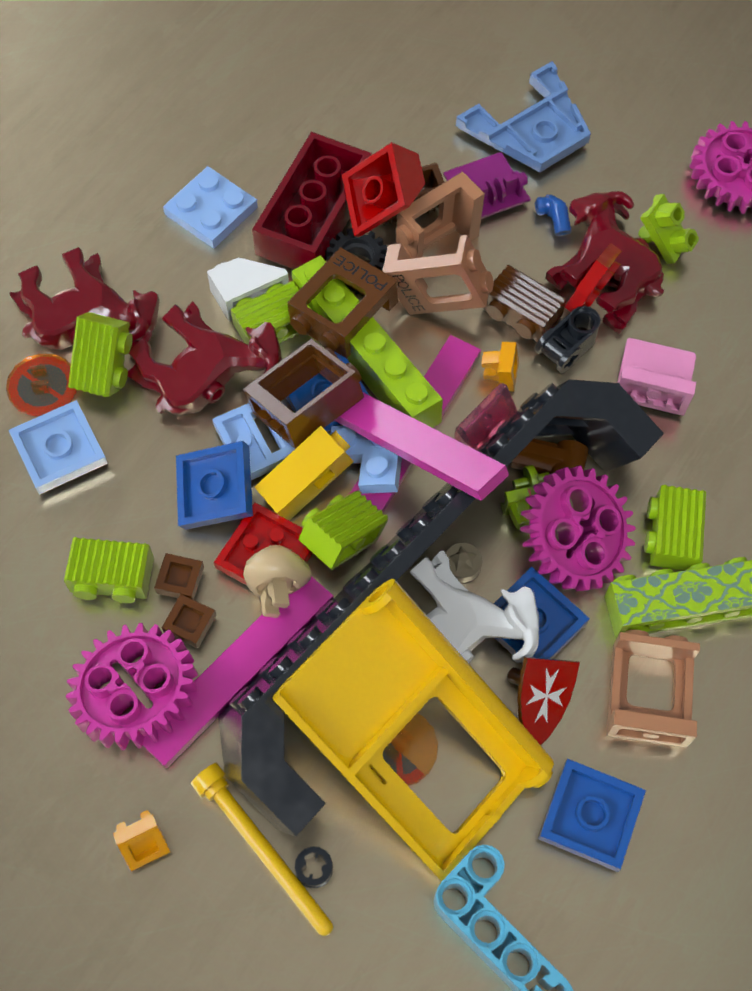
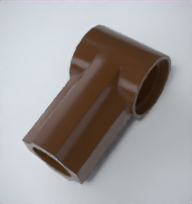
M534 438L513 459L511 467L523 470L525 466L533 465L537 474L546 472L552 474L556 470L566 467L570 469L577 466H582L584 471L589 451L584 444L574 440H562L555 444Z

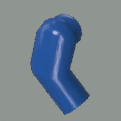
M547 194L546 197H538L535 200V211L538 215L547 214L553 219L555 235L564 236L570 234L571 225L566 203L550 194Z

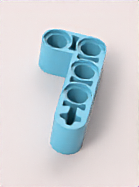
M485 844L476 846L438 886L434 897V906L438 915L512 991H529L525 984L534 979L539 970L544 974V977L537 982L545 990L548 991L555 987L558 991H573L568 980L485 898L502 876L505 863L499 850L493 846ZM477 858L488 859L494 866V875L490 878L479 877L473 871L472 862ZM453 888L461 891L465 896V907L461 910H451L446 907L442 898L446 890ZM481 920L493 923L497 930L496 940L491 943L480 941L475 935V923ZM519 952L527 958L529 971L526 976L520 977L511 973L507 965V958L510 953ZM538 985L530 989V991H543Z

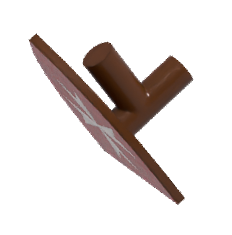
M524 657L522 670L513 667L508 672V681L519 685L517 696L519 721L540 745L550 737L561 721L571 700L580 665L578 661Z

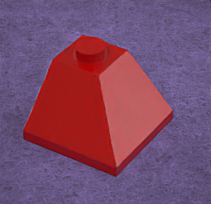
M391 142L342 174L354 236L361 237L411 206L425 185L419 153Z

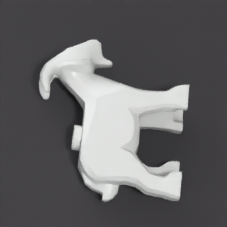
M443 550L435 555L432 561L425 557L410 571L412 576L421 583L437 604V607L426 616L468 663L475 657L471 651L485 638L523 640V647L512 656V659L516 663H523L524 657H533L539 646V614L535 595L531 588L522 587L512 593L502 589L501 593L508 602V606L503 610L487 599L467 590L450 570L449 559Z

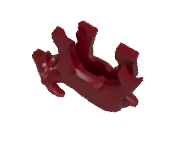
M622 191L593 193L571 201L569 212L575 216L574 225L577 226L585 222L589 228L584 235L578 252L564 265L555 266L548 270L545 279L560 291L568 282L576 287L610 243L622 250L615 260L621 265L607 283L609 286L617 288L615 292H604L596 299V303L608 312L604 315L602 322L617 334H621L624 331L627 323L635 314L638 301L646 295L659 297L664 293V290L661 288L664 274L659 256L650 249L645 240L630 236L620 230L616 224L615 213L628 220L630 217L627 209L634 207L632 198Z
M79 247L62 254L63 261L74 280V287L58 292L52 298L40 291L42 273L36 265L19 272L21 290L9 292L21 312L32 319L31 322L24 326L22 336L25 339L32 338L41 346L63 350L74 344L77 317L87 312L129 322L128 330L132 334L131 349L142 338L149 343L157 324L160 304L158 294L154 291L140 294L136 290H133L134 299H131L127 304L115 290L104 283L100 274L102 263L99 254L92 255L84 262L83 252Z
M193 301L187 306L185 312L175 304L162 319L166 325L186 341L188 347L174 359L171 365L158 363L153 359L150 344L142 338L128 353L136 363L128 370L127 377L145 389L157 391L161 394L156 402L158 413L163 414L168 411L174 415L193 414L200 412L208 403L213 404L217 402L225 392L224 386L235 373L246 370H265L267 372L282 360L281 349L275 327L270 322H264L255 329L246 327V332L252 337L249 340V344H246L230 335L213 331L202 320L200 310Z

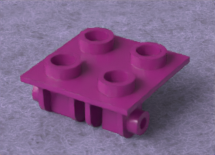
M502 152L443 172L446 181L464 172L485 193L481 219L531 200L524 189V186L528 184L526 174L513 171Z

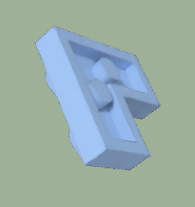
M345 426L331 427L330 435L336 430L350 445L346 453L354 461L353 463H361L358 486L362 494L398 492L402 457Z

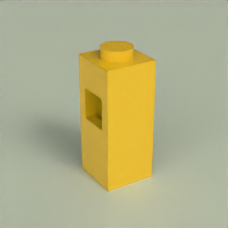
M320 426L254 488L278 515L290 521L354 462L346 453L350 445L336 430L329 435Z

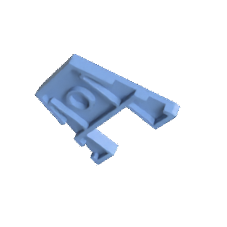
M552 61L530 74L529 83L544 99L504 123L499 124L480 104L456 117V127L538 172L545 170L589 143L591 136L577 105L572 104L567 94L568 88L565 82L560 81L557 75L558 69Z

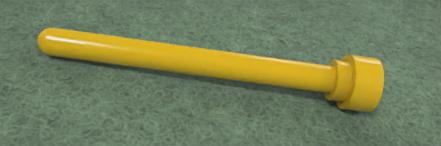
M213 763L201 771L191 782L193 788L201 797L206 796L209 801L215 800L315 930L322 936L329 935L333 930L332 921L228 791L229 784L226 781L227 778L223 769L218 763Z

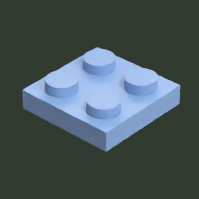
M209 166L163 206L164 214L213 249L258 208L256 198Z
M77 400L8 430L39 495L108 464Z

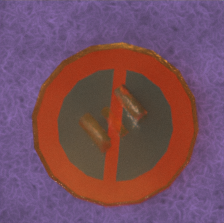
M37 354L25 358L15 365L7 378L6 391L10 403L19 412L34 417H39L71 403L77 393L75 388L68 387L71 364L66 359L54 354Z
M417 713L383 751L384 760L408 786L419 783L429 775L437 760L438 741L434 728L424 716Z

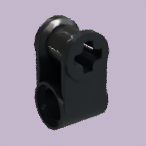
M581 306L575 308L539 339L535 346V351L540 355H546L553 361L560 373L566 372L595 344L601 321L600 315L591 307ZM578 327H583V328H586L587 330H585V331H584V330H580V329H578Z

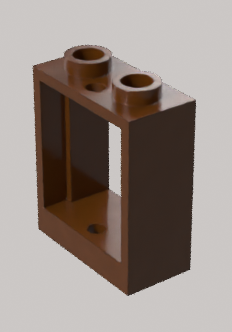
M313 339L304 343L243 388L253 414L295 449L320 426L325 428L364 398L360 385L362 378L355 366L351 363H343L328 346L323 348ZM318 373L332 383L330 387L295 413L281 403L283 399Z

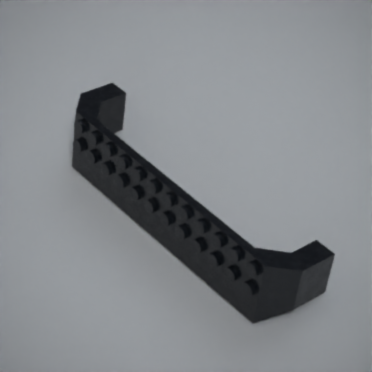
M569 379L557 387L551 383L539 394L537 392L532 394L520 406V409L496 430L492 438L478 448L477 451L507 467L534 438L572 435L576 441L588 448V454L604 472H608L641 459L664 433L619 383ZM446 483L439 492L435 493L424 503L422 509L396 532L391 541L372 556L370 562L343 586L341 592L318 611L315 618L288 642V646L263 667L259 675L247 687L242 689L231 700L230 705L218 716L225 777L276 829L297 836L326 803L284 760V711L273 700L275 693L376 588L390 579L397 581L476 499L475 497Z

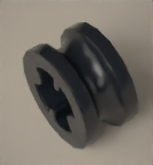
M309 847L299 853L295 860V872L299 881L311 889L321 888L330 881L333 875V862L326 850L320 847ZM315 857L316 862L321 858L326 863L321 867L322 876L320 878L313 879L312 873L308 878L302 873L307 868L306 860L308 858Z

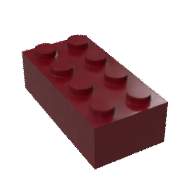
M310 132L252 229L255 255L292 269H296L320 255L326 261V250L329 247L330 240L332 238L337 240V234L343 231L350 219L342 174L370 157L372 153Z

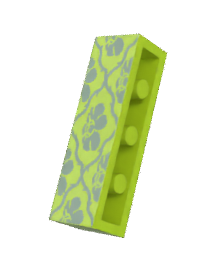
M738 557L728 560L723 565L710 566L709 563H700L689 567L685 571L673 572L672 569H662L653 572L647 577L636 578L635 575H624L614 579L610 583L604 598L615 639H617L620 632L625 633L628 630H642L651 634L752 617V560L747 561L746 557Z

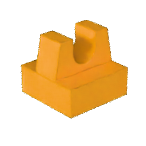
M502 342L500 351H485L482 355L481 366L485 368L484 379L499 381L500 391H515L519 366L516 342Z
M148 810L140 813L141 820L129 826L125 822L117 824V832L113 833L116 844L131 872L170 853L169 846L153 814H150Z

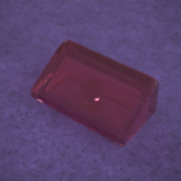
M499 384L456 427L455 440L477 450L497 433L496 430L506 420L517 412L506 384Z

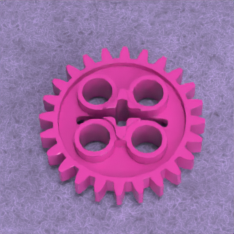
M731 121L728 129L722 124H718L716 132L708 129L706 136H701L698 144L695 145L690 163V168L693 169L691 179L698 180L697 189H707L704 198L707 199L712 196L717 198L716 206L725 202L728 203V211H731L734 206H739L741 214H745L747 207L752 209V128H749L747 121L743 122L742 127H737L736 123Z
M582 466L570 469L566 467L556 470L555 473L545 475L543 477L544 482L533 486L536 494L525 499L532 506V509L521 512L522 516L530 520L529 525L520 527V531L529 533L531 538L523 543V547H533L535 551L530 556L529 561L540 560L542 564L539 567L538 573L546 574L551 572L549 583H562V589L564 590L576 589V592L603 588L604 583L613 582V574L625 571L620 562L628 561L632 558L625 551V548L635 546V542L627 537V532L636 530V527L627 524L626 521L627 518L633 515V511H624L622 508L627 501V497L617 498L615 494L619 488L618 484L606 486L608 476L605 474L596 477L594 468L583 471ZM570 498L573 502V508L570 504ZM555 530H556L557 533H558V537H559V540H558V541H557V539H556V537H555Z
M139 623L135 632L131 633L127 625H123L120 636L116 637L109 630L107 631V642L103 644L100 640L94 639L93 643L96 650L93 653L84 650L81 652L86 662L84 664H73L72 668L79 677L67 679V683L73 691L66 694V699L72 705L68 711L76 720L75 724L83 733L86 732L93 742L100 740L106 748H109L115 741L121 750H125L129 740H132L137 748L140 749L142 748L145 736L149 735L151 740L156 743L158 742L157 731L161 728L168 733L173 732L169 723L172 718L180 721L185 719L179 709L181 706H193V702L187 693H193L198 690L192 680L198 676V672L192 664L194 659L189 650H187L181 639L176 640L172 631L167 630L162 633L159 626L155 624L148 632L143 623ZM139 656H142V657L140 658V660H138L137 662L132 663L136 658H138ZM114 663H119L132 681L140 687L145 696L153 703L151 708H146L131 688L125 684L112 667ZM110 681L106 687L100 689L103 684ZM165 681L160 688L154 689L158 683ZM133 707L128 714L121 716L126 709Z

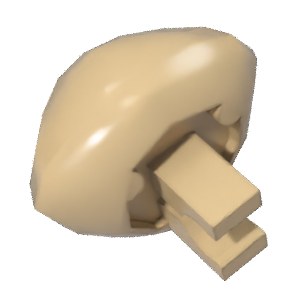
M271 545L255 553L247 561L243 576L250 591L261 599L263 616L277 618L280 615L279 607L287 608L290 605L288 594L296 592L311 580V569L299 555L289 548L281 545Z

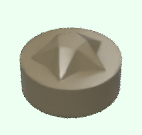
M463 542L456 543L446 551L445 554L450 562V570L460 583L470 582L479 575L482 567V555L475 546Z

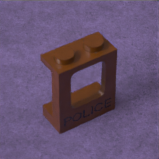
M340 247L287 302L290 324L298 333L309 335L320 342L323 348L328 346L334 352L347 359L351 354L350 341L381 307L390 312L398 303V280ZM333 279L342 280L347 287L364 296L340 323H333L307 307Z

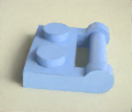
M248 403L212 420L224 445L244 441L249 445L251 480L271 472L295 448L268 426L280 450L271 453L254 421V418H257V416L253 414Z

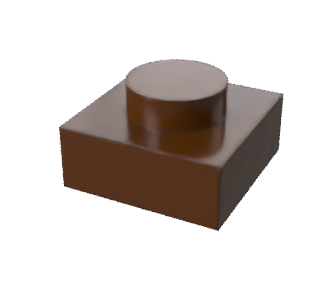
M165 553L154 586L156 593L174 598H179L181 594L194 600L204 570L203 561Z
M180 594L161 628L163 633L170 630L176 639H181L183 642L199 648L216 617V611Z

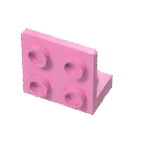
M628 338L617 383L640 406L684 416L695 393L696 382L692 381L696 354Z

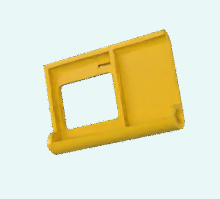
M390 579L376 588L282 684L273 697L277 705L441 881L478 844L525 788H539L545 785L553 774L554 760L395 579ZM432 697H436L500 768L502 773L498 783L455 832H450L383 758V751Z

